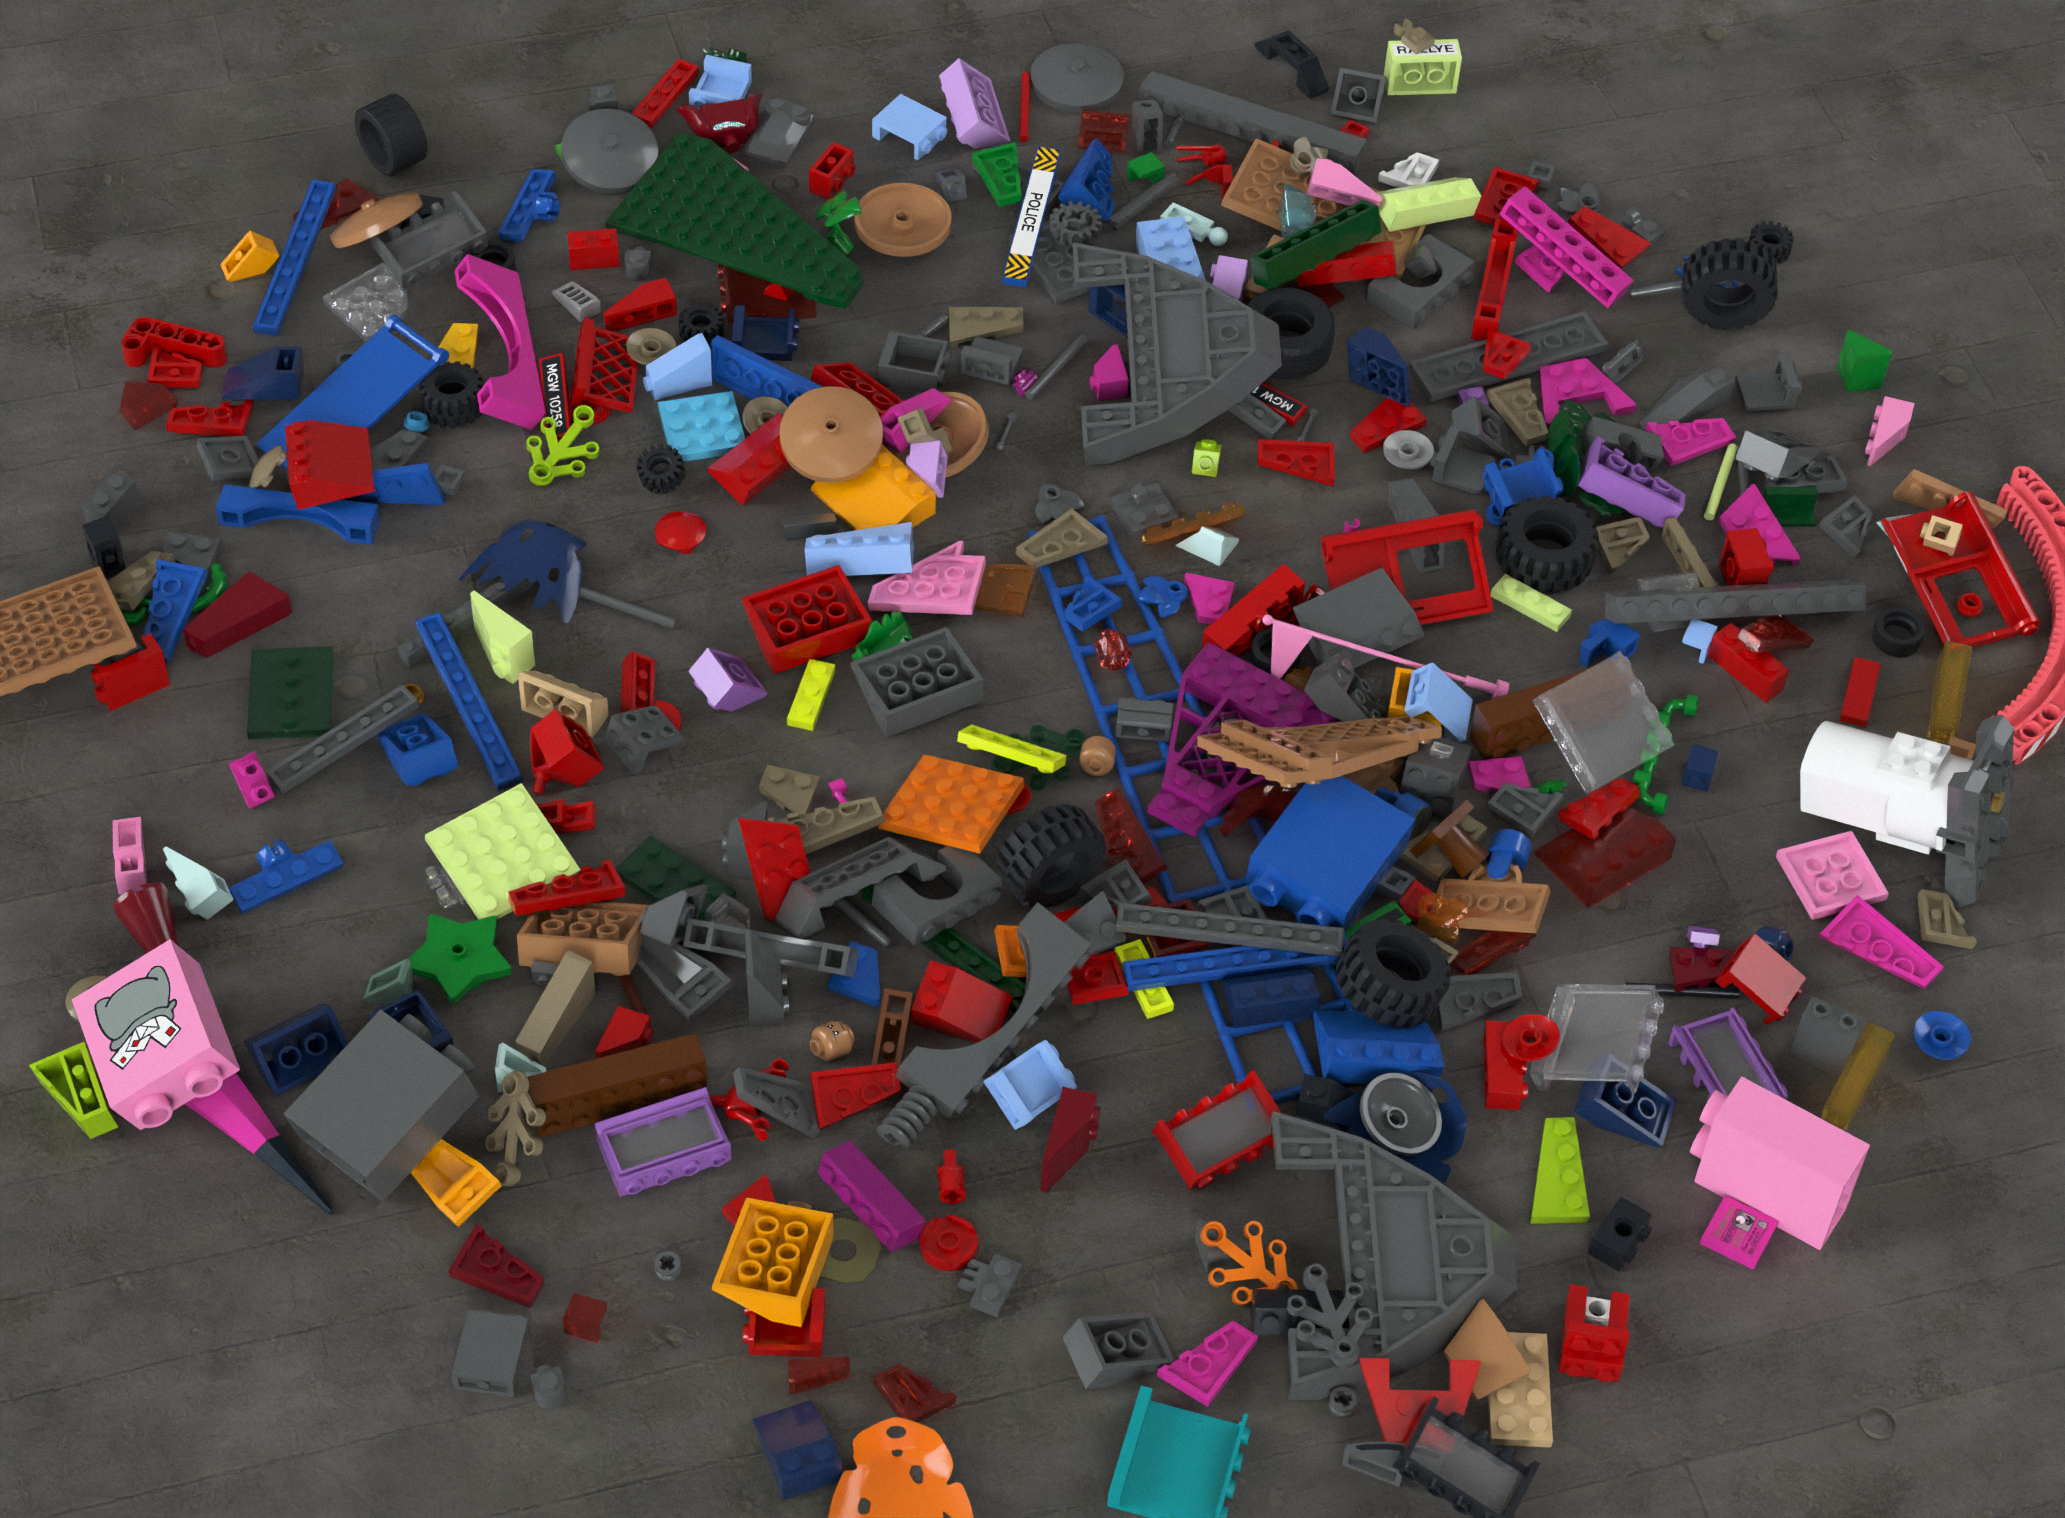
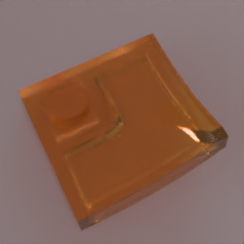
M1020 564L987 565L983 573L974 609L1024 617L1037 572L1036 567Z

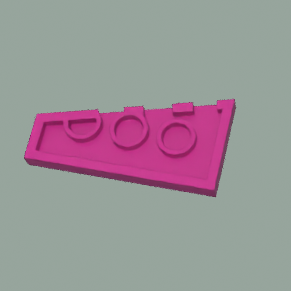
M1535 245L1518 255L1514 262L1548 293L1551 292L1565 274L1562 268Z
M1858 895L1820 933L1819 938L1922 989H1925L1944 968L1943 965Z

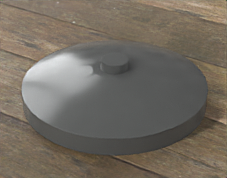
M1081 43L1062 44L1044 51L1033 62L1030 74L1032 90L1042 102L1057 110L1071 113L1093 112L1109 106L1121 94L1124 82L1123 68L1112 54L1099 47Z
M597 109L580 115L567 127L562 139L561 156L566 170L579 184L600 193L620 194L631 191L657 160L658 145L650 128L636 116L617 109Z

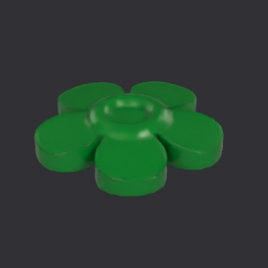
M1552 779L1537 785L1535 788L1539 789L1538 792L1555 795V792H1561L1567 783L1565 780Z

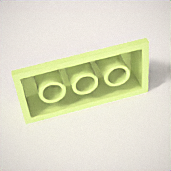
M1457 177L1376 192L1382 197L1379 214L1389 232L1473 216L1481 198V194L1471 178Z

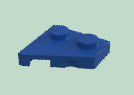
M851 941L848 947L859 950L854 978L833 974L828 983V990L879 1008L880 986L877 950Z

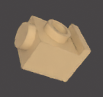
M1932 515L1930 523H1924L1920 537L1924 538L1923 545L1953 556L1963 525ZM1941 534L1945 537V539L1943 540L1935 536Z

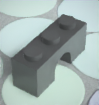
M1594 416L1581 432L1584 455L1596 437L1599 436L1605 440L1604 446L1612 451L1617 448L1624 453L1628 462L1633 465L1641 464L1650 474L1653 473L1664 458L1661 436Z

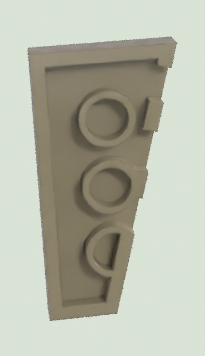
M875 796L840 803L838 808H815L814 813L799 815L798 812L787 814V818L775 820L774 817L768 818V821L798 825L805 854L885 822Z

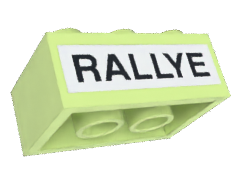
M1458 39L1435 40L1433 47L1418 54L1412 52L1401 41H1388L1384 76L1387 77V95L1456 93L1462 61Z

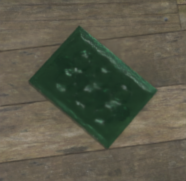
M333 646L252 649L247 723L248 739L320 737L331 730L334 669Z

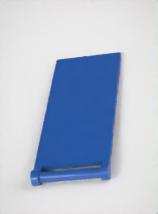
M392 314L377 333L267 433L256 446L266 454L269 450L280 445L283 451L287 453L285 426L298 421L314 420L363 427L369 430L438 365L444 364L449 358V352L442 347L438 348L403 323L401 317ZM397 330L432 355V358L428 361L390 332ZM286 457V459L280 466H282L284 469L288 471V461Z

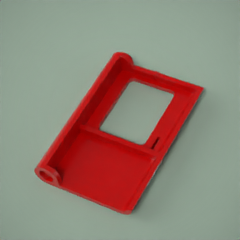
M1973 492L1960 493L1952 498L1949 504L1944 507L1887 521L1886 518L1881 519V523L1947 653H1957L2019 635L2030 636L2038 630L2037 627L2040 625V620ZM1932 515L1963 525L1953 556L1923 545L1924 538L1920 537L1924 523H1930ZM1941 534L1935 536L1943 540L1945 539V537ZM1976 569L1980 573L2006 627L1971 637H1964L1955 623L1934 579Z
M1473 509L1322 536L1321 550L1330 591L1383 568L1406 599L1397 558L1398 551L1464 540L1475 584L1474 589L1414 601L1406 599V601L1414 610L1420 625L1494 612L1478 536L1480 529H1483L1481 514H1477Z

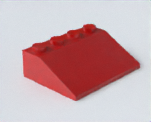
M314 420L298 421L285 426L289 486L298 510L375 491L368 428Z
M839 565L742 597V603L762 653L774 674L809 662V659L817 660L855 647L865 639L869 626L872 623V619Z

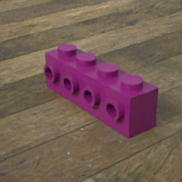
M851 1140L823 1154L817 1173L892 1253L919 1239L925 1219Z

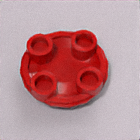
M686 511L672 512L664 515L655 527L656 543L668 549L677 550L681 554L692 553L694 547L704 540L707 533L704 521L694 513Z

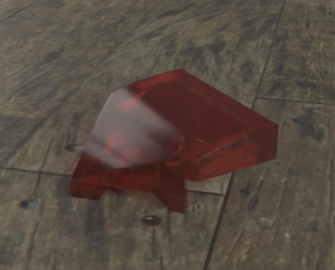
M125 382L119 413L124 416L135 431L167 413L172 408H176L178 402L163 384Z

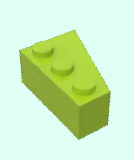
M85 1042L29 1065L42 1086L90 1139L118 1128L114 1112L109 1106L93 1058Z

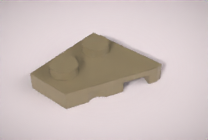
M1640 516L1596 527L1599 533L1598 549L1610 574L1619 569L1645 546L1650 539Z
M767 764L759 784V792L768 799H773L783 810L788 808L793 813L798 812L799 815L808 814L820 784V776Z
M1921 889L1917 895L1921 940L1973 949L1977 941L1974 936L1969 937L1963 928L1965 921L1961 914L1955 910L1954 903L1949 895Z

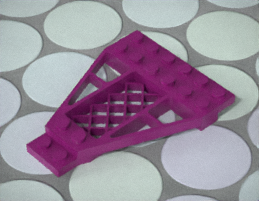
M1207 642L1182 674L1162 788L1148 805L1147 813L1195 838L1205 823L1219 815L1224 807L1273 782L1266 780L1265 776L1260 775L1243 784L1251 773L1250 769L1237 767L1234 762L1223 761L1222 757L1218 755H1211L1212 758L1201 760L1199 754L1208 753V751L1197 746V736L1221 733V722H1225V720H1247L1261 727H1304L1344 721L1322 712L1306 692ZM1184 691L1215 707L1208 717H1201L1182 707ZM1179 719L1195 726L1198 730L1183 749L1177 753L1174 748ZM1219 722L1220 727L1213 728ZM1191 755H1192L1193 758H1194V760H1193V761H1187V760L1191 757ZM1234 765L1236 771L1224 772L1223 766ZM1216 767L1218 773L1206 774L1204 768ZM1197 769L1199 775H1196L1188 770ZM1213 782H1221L1223 788L1213 784Z

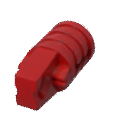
M955 1149L944 1150V1166H937L939 1198L945 1204H958L966 1198L964 1166L957 1165Z

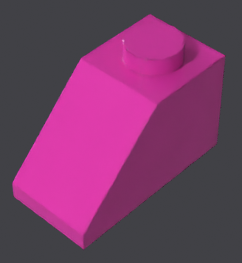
M1118 344L1112 345L1094 365L1093 376L1089 378L1090 389L1092 392L1095 391L1098 401L1126 398L1128 396L1129 379Z

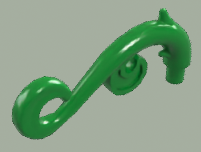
M220 564L211 565V583L206 587L209 591L196 600L191 613L205 610L226 592L227 576L222 572ZM143 598L138 605L149 607L152 599ZM142 606V609L135 614L128 613V610H120L127 625L135 626L145 620L148 614L147 608Z

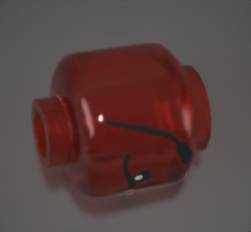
M1108 629L1101 632L1099 638L1094 643V650L1102 667L1115 671L1128 665L1132 651L1124 633Z

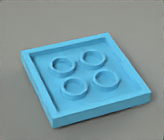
M732 391L658 402V411L666 443L671 445L672 450L674 448L678 450L683 462L724 456L745 439Z

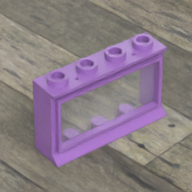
M1734 1007L1730 1011L1680 1027L1673 1025L1668 1044L1670 1047L1681 1044V1063L1684 1066L1693 1064L1696 1069L1693 1078L1696 1088L1706 1086L1709 1091L1707 1102L1715 1090L1729 1096L1741 1076L1785 1100L1788 1099L1786 1087L1778 1081L1772 1064L1766 1061L1761 1053L1758 1041L1751 1037L1745 1020L1741 1016L1739 1017Z
M706 1087L595 1123L596 1142L619 1197L628 1194L634 1195L643 1189L655 1185H664L670 1180L682 1176H692L700 1170L712 1166L719 1167L731 1161V1144L710 1101Z

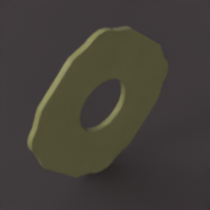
M843 1217L833 1218L834 1239L832 1244L837 1240L846 1239L854 1243L857 1252L848 1261H838L832 1257L829 1250L820 1277L843 1284L860 1283L875 1269L881 1252L880 1241L865 1223Z

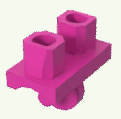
M250 752L242 758L228 763L248 808L251 809L275 797L255 752Z

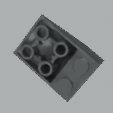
M1339 652L1313 670L1304 690L1322 712L1344 722L1387 718L1388 715L1384 702L1376 699L1371 693L1368 683L1357 676L1351 662L1346 658L1343 659Z

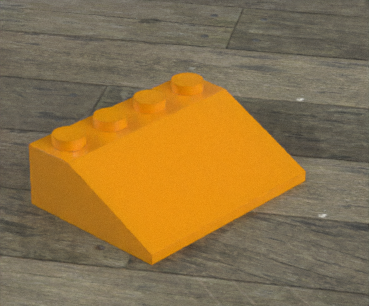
M882 445L880 453L872 466L861 475L838 483L816 481L811 486V491L853 530L912 522L913 528L936 514V492L884 445Z
M746 1197L714 1279L712 1290L772 1322L802 1327L812 1299L813 1288L817 1286L834 1239L833 1213Z

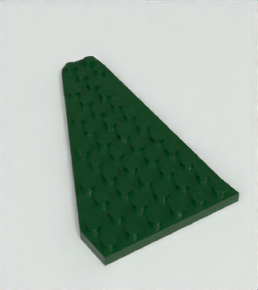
M678 132L605 222L607 229L616 228L617 233L681 250L801 292L805 298L826 305L846 309L863 287L862 272L854 262L711 139Z

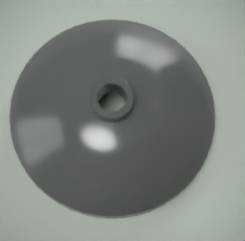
M1386 1073L1373 1079L1362 1093L1360 1113L1363 1124L1370 1136L1386 1150L1399 1155L1413 1156L1425 1152L1437 1141L1442 1128L1441 1111L1432 1093L1418 1080L1401 1073Z

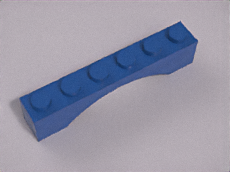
M226 484L223 486L216 505L219 525L246 528L269 520L300 519L328 527L347 542L369 545L373 544L380 523L377 504L341 499L298 510L293 494L290 492Z

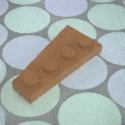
M1913 469L1894 490L1892 499L1932 510L1947 506L1952 498L1965 491ZM1975 496L1991 528L1995 529L2005 519L2007 510Z

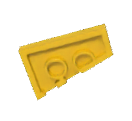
M452 324L438 347H442L449 352V358L446 362L455 363L457 361L463 365L467 363L471 365V368H474L479 334L478 324Z

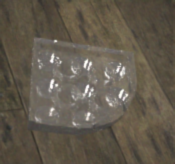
M384 263L377 265L322 296L323 304L365 342L385 325L389 316L396 314L403 320L408 310L406 288H401L398 280Z

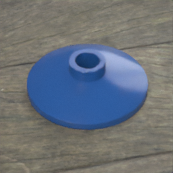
M1932 1011L1923 1014L1917 1019L1913 1028V1037L1917 1046L1924 1053L1936 1059H1956L1968 1050L1971 1042L1970 1031L1966 1024L1957 1016L1943 1011Z

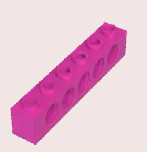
M1524 186L1511 196L1501 210L1500 215L1606 308L1611 307L1622 298L1634 280L1527 187Z

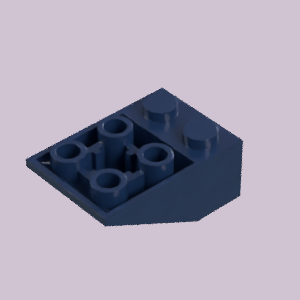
M1365 326L1347 341L1350 381L1409 407L1410 390L1407 363L1385 334Z
M275 347L229 369L221 396L222 399H230L232 401H240L242 399H256L258 401L282 399L290 401L299 399L304 378L302 347Z

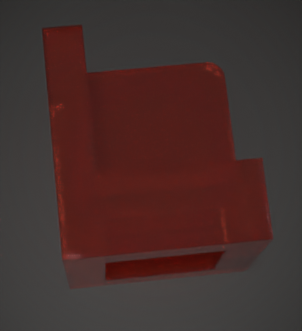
M573 1293L563 1316L564 1334L599 1343L601 1338L600 1324L608 1308L607 1303Z

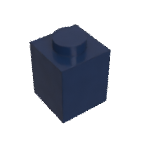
M1692 744L1681 785L1708 792L1719 751Z

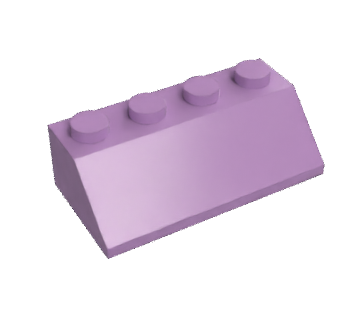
M958 58L939 75L942 83L941 89L947 99L946 105L952 115L951 121L956 128L957 139L962 144H968L974 149L1009 144L1011 141L991 79Z

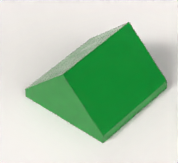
M1850 329L1846 332L1837 364V369L1846 392L1881 389L1893 351Z

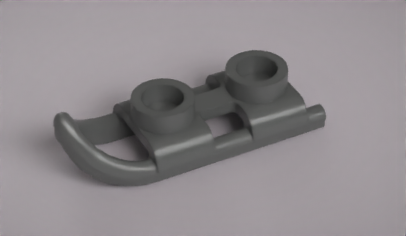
M1634 339L1625 348H1621L1617 356L1611 361L1604 363L1602 372L1615 385L1641 362L1643 348L1640 345V339ZM1634 349H1636L1637 351L1636 359H1633L1632 351ZM1622 366L1624 370L1620 373L1618 369Z

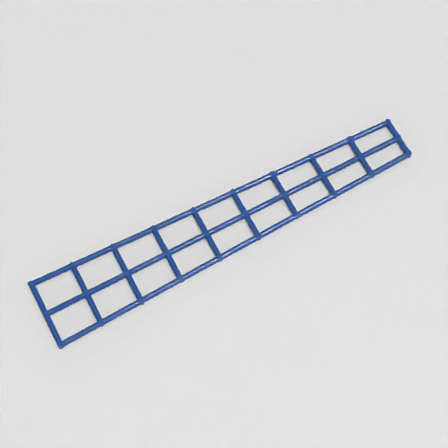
M1099 515L1095 519L1087 520L1108 536V544L1106 545L1121 572L1120 575L1096 581L1106 588L1127 584L1150 631L1120 637L1111 615H1108L1102 619L1110 640L1106 641V651H1116L1137 699L1146 701L1159 699L1165 702L1177 700L1179 689L1149 696L1146 695L1125 647L1155 640L1178 686H1180L1183 670L1149 604L1138 601L1141 588L1135 578V573L1131 571L1106 522V517ZM1034 530L1029 531L1027 539L1035 535L1037 532ZM1083 552L1074 555L1073 558L1083 580L1088 575L1094 579ZM1049 565L1038 567L1049 593V599L1052 601L1071 650L1072 658L1076 663L1095 712V718L1098 720L1103 736L1111 740L1115 745L1116 757L1114 764L1118 772V778L1124 787L1141 831L1143 842L1146 844L1169 907L1171 909L1183 910L1181 904L1212 897L1246 886L1244 884L1246 877L1235 880L1229 879L1207 827L1246 818L1260 844L1267 834L1255 813V807L1251 805L1247 795L1237 800L1241 807L1240 809L1223 812L1211 818L1197 834L1219 884L1176 894L1156 840L1185 832L1171 825L1152 830L1131 778L1164 770L1169 743L1156 741L1163 759L1127 767L1108 716L1118 714L1119 703L1103 706L1084 657L1096 654V647L1098 653L1104 652L1105 641L1080 646L1072 624L1065 620L1064 611L1066 608L1062 598L1074 596L1077 590L1081 591L1084 583L1057 588ZM1184 691L1183 698L1186 699L1191 711L1201 717H1206L1197 697ZM1207 753L1199 754L1201 760L1208 759ZM1191 755L1187 761H1193V756ZM1231 765L1223 766L1224 772L1234 771ZM1182 939L1187 953L1199 952L1195 940ZM1322 965L1338 999L1319 1004L1318 1010L1358 1012L1351 1005V1000L1349 998L1346 999L1343 995V987H1339L1334 965ZM1211 981L1199 982L1219 1033V1039L1222 1041L1238 1083L1244 1081L1247 1074L1233 1038L1283 1025L1304 1074L1318 1077L1294 1023L1308 1018L1239 1028L1228 1027ZM1339 1083V1084H1341V1085L1343 1086V1085H1347V1084H1351V1083ZM1302 1085L1269 1094L1275 1103L1300 1097ZM1249 1094L1243 1097L1246 1109L1255 1111L1257 1107Z

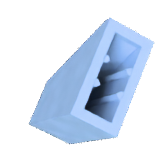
M703 333L695 335L646 365V377H643V383L646 391H651L654 400L712 386L711 350Z

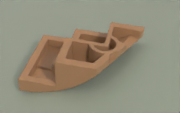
M1484 1299L1477 1303L1443 1352L1448 1362L1450 1360L1481 1361L1471 1391L1476 1402L1531 1373L1513 1340Z

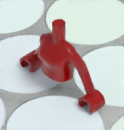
M778 1058L771 1063L769 1068L760 1072L787 1078L784 1071H789L790 1068L784 1059ZM735 1085L730 1088L727 1095H709L713 1107H724L727 1118L752 1126L758 1140H767L768 1134L766 1130L771 1129L768 1120L764 1117H752L760 1116L762 1111L738 1098Z

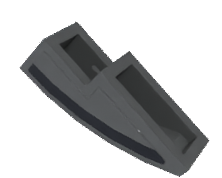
M1378 1441L1347 1444L1344 1449L1341 1465L1400 1487L1404 1477L1392 1465L1405 1443ZM1415 1445L1410 1458L1439 1475L1445 1453Z

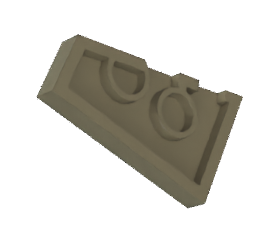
M150 551L107 582L120 609L134 610L152 589L153 579L156 578L157 559L176 562L172 553Z
M1468 814L1457 823L1476 843L1487 834L1488 828ZM1428 831L1409 840L1407 848L1400 856V859L1438 883L1453 868L1442 851L1435 844L1418 858L1410 851L1430 832Z

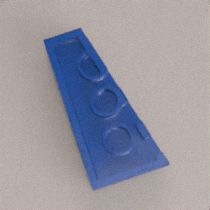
M429 463L373 470L374 492L343 499L355 502L444 505L445 496Z
M157 559L156 578L153 579L152 585L154 590L153 598L149 603L148 609L150 613L149 622L146 623L144 636L149 633L152 634L163 651L165 663H169L208 573L202 567Z

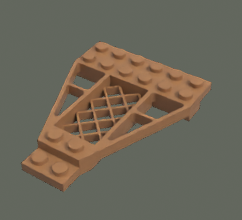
M1410 716L1371 718L1304 727H1261L1247 720L1221 722V733L1198 735L1197 746L1207 750L1210 755L1222 757L1223 761L1234 762L1237 767L1248 768L1253 774H1261L1265 776L1266 780L1277 781L1280 783V786L1291 788L1296 787L1297 783L1302 782L1306 784H1320L1321 780L1333 779L1395 758L1405 757L1418 751V743H1430V739L1441 738L1442 727L1417 717L1411 718Z

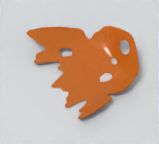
M892 1417L876 1423L858 1433L854 1438L853 1459L857 1469L846 1470L842 1473L833 1494L828 1518H944L943 1512H945L951 1518H974L964 1486L959 1482L947 1485L953 1470V1460L940 1435L934 1429L900 1417ZM892 1426H901L905 1428L906 1434L900 1438H891L886 1434V1431ZM892 1450H903L901 1456L895 1457L892 1454ZM914 1465L921 1466L923 1471L922 1484L914 1482L909 1473ZM861 1498H866L871 1503L870 1511L867 1514H860L858 1512Z

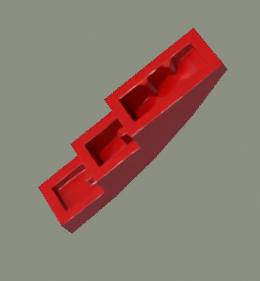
M561 799L536 804L556 834L596 829L597 807L593 801L566 805L564 800Z

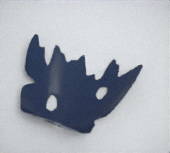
M529 519L521 520L510 526L500 535V542L488 546L467 568L459 580H463L471 572L475 574L483 565L491 561L484 574L478 580V583L501 576V581L505 583V592H508L525 578H528L531 584L539 581L540 587L533 609L544 608L555 598L564 623H569L577 605L583 572L582 562L574 551L581 550L587 543L553 524ZM526 529L533 530L532 537L524 542H519L522 533ZM552 568L560 570L559 579L556 582H552L548 578Z
M1419 1072L1405 1073V1075L1421 1082L1431 1093L1435 1087L1442 1088L1447 1093L1448 1100L1445 1103L1437 1101L1442 1116V1128L1437 1141L1428 1150L1413 1156L1392 1154L1445 1184L1451 1168L1449 1165L1441 1163V1161L1456 1155L1461 1149L1467 1129V1116L1456 1092L1449 1082L1429 1074ZM1363 1091L1339 1102L1324 1114L1325 1120L1348 1126L1349 1129L1346 1133L1364 1139H1371L1373 1144L1386 1150L1370 1136L1363 1124L1360 1113V1100Z

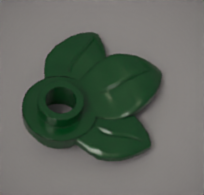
M709 47V50L713 53L706 51L704 48L702 50L705 55L724 57L743 63L748 61L746 59L747 53L729 48L728 53Z

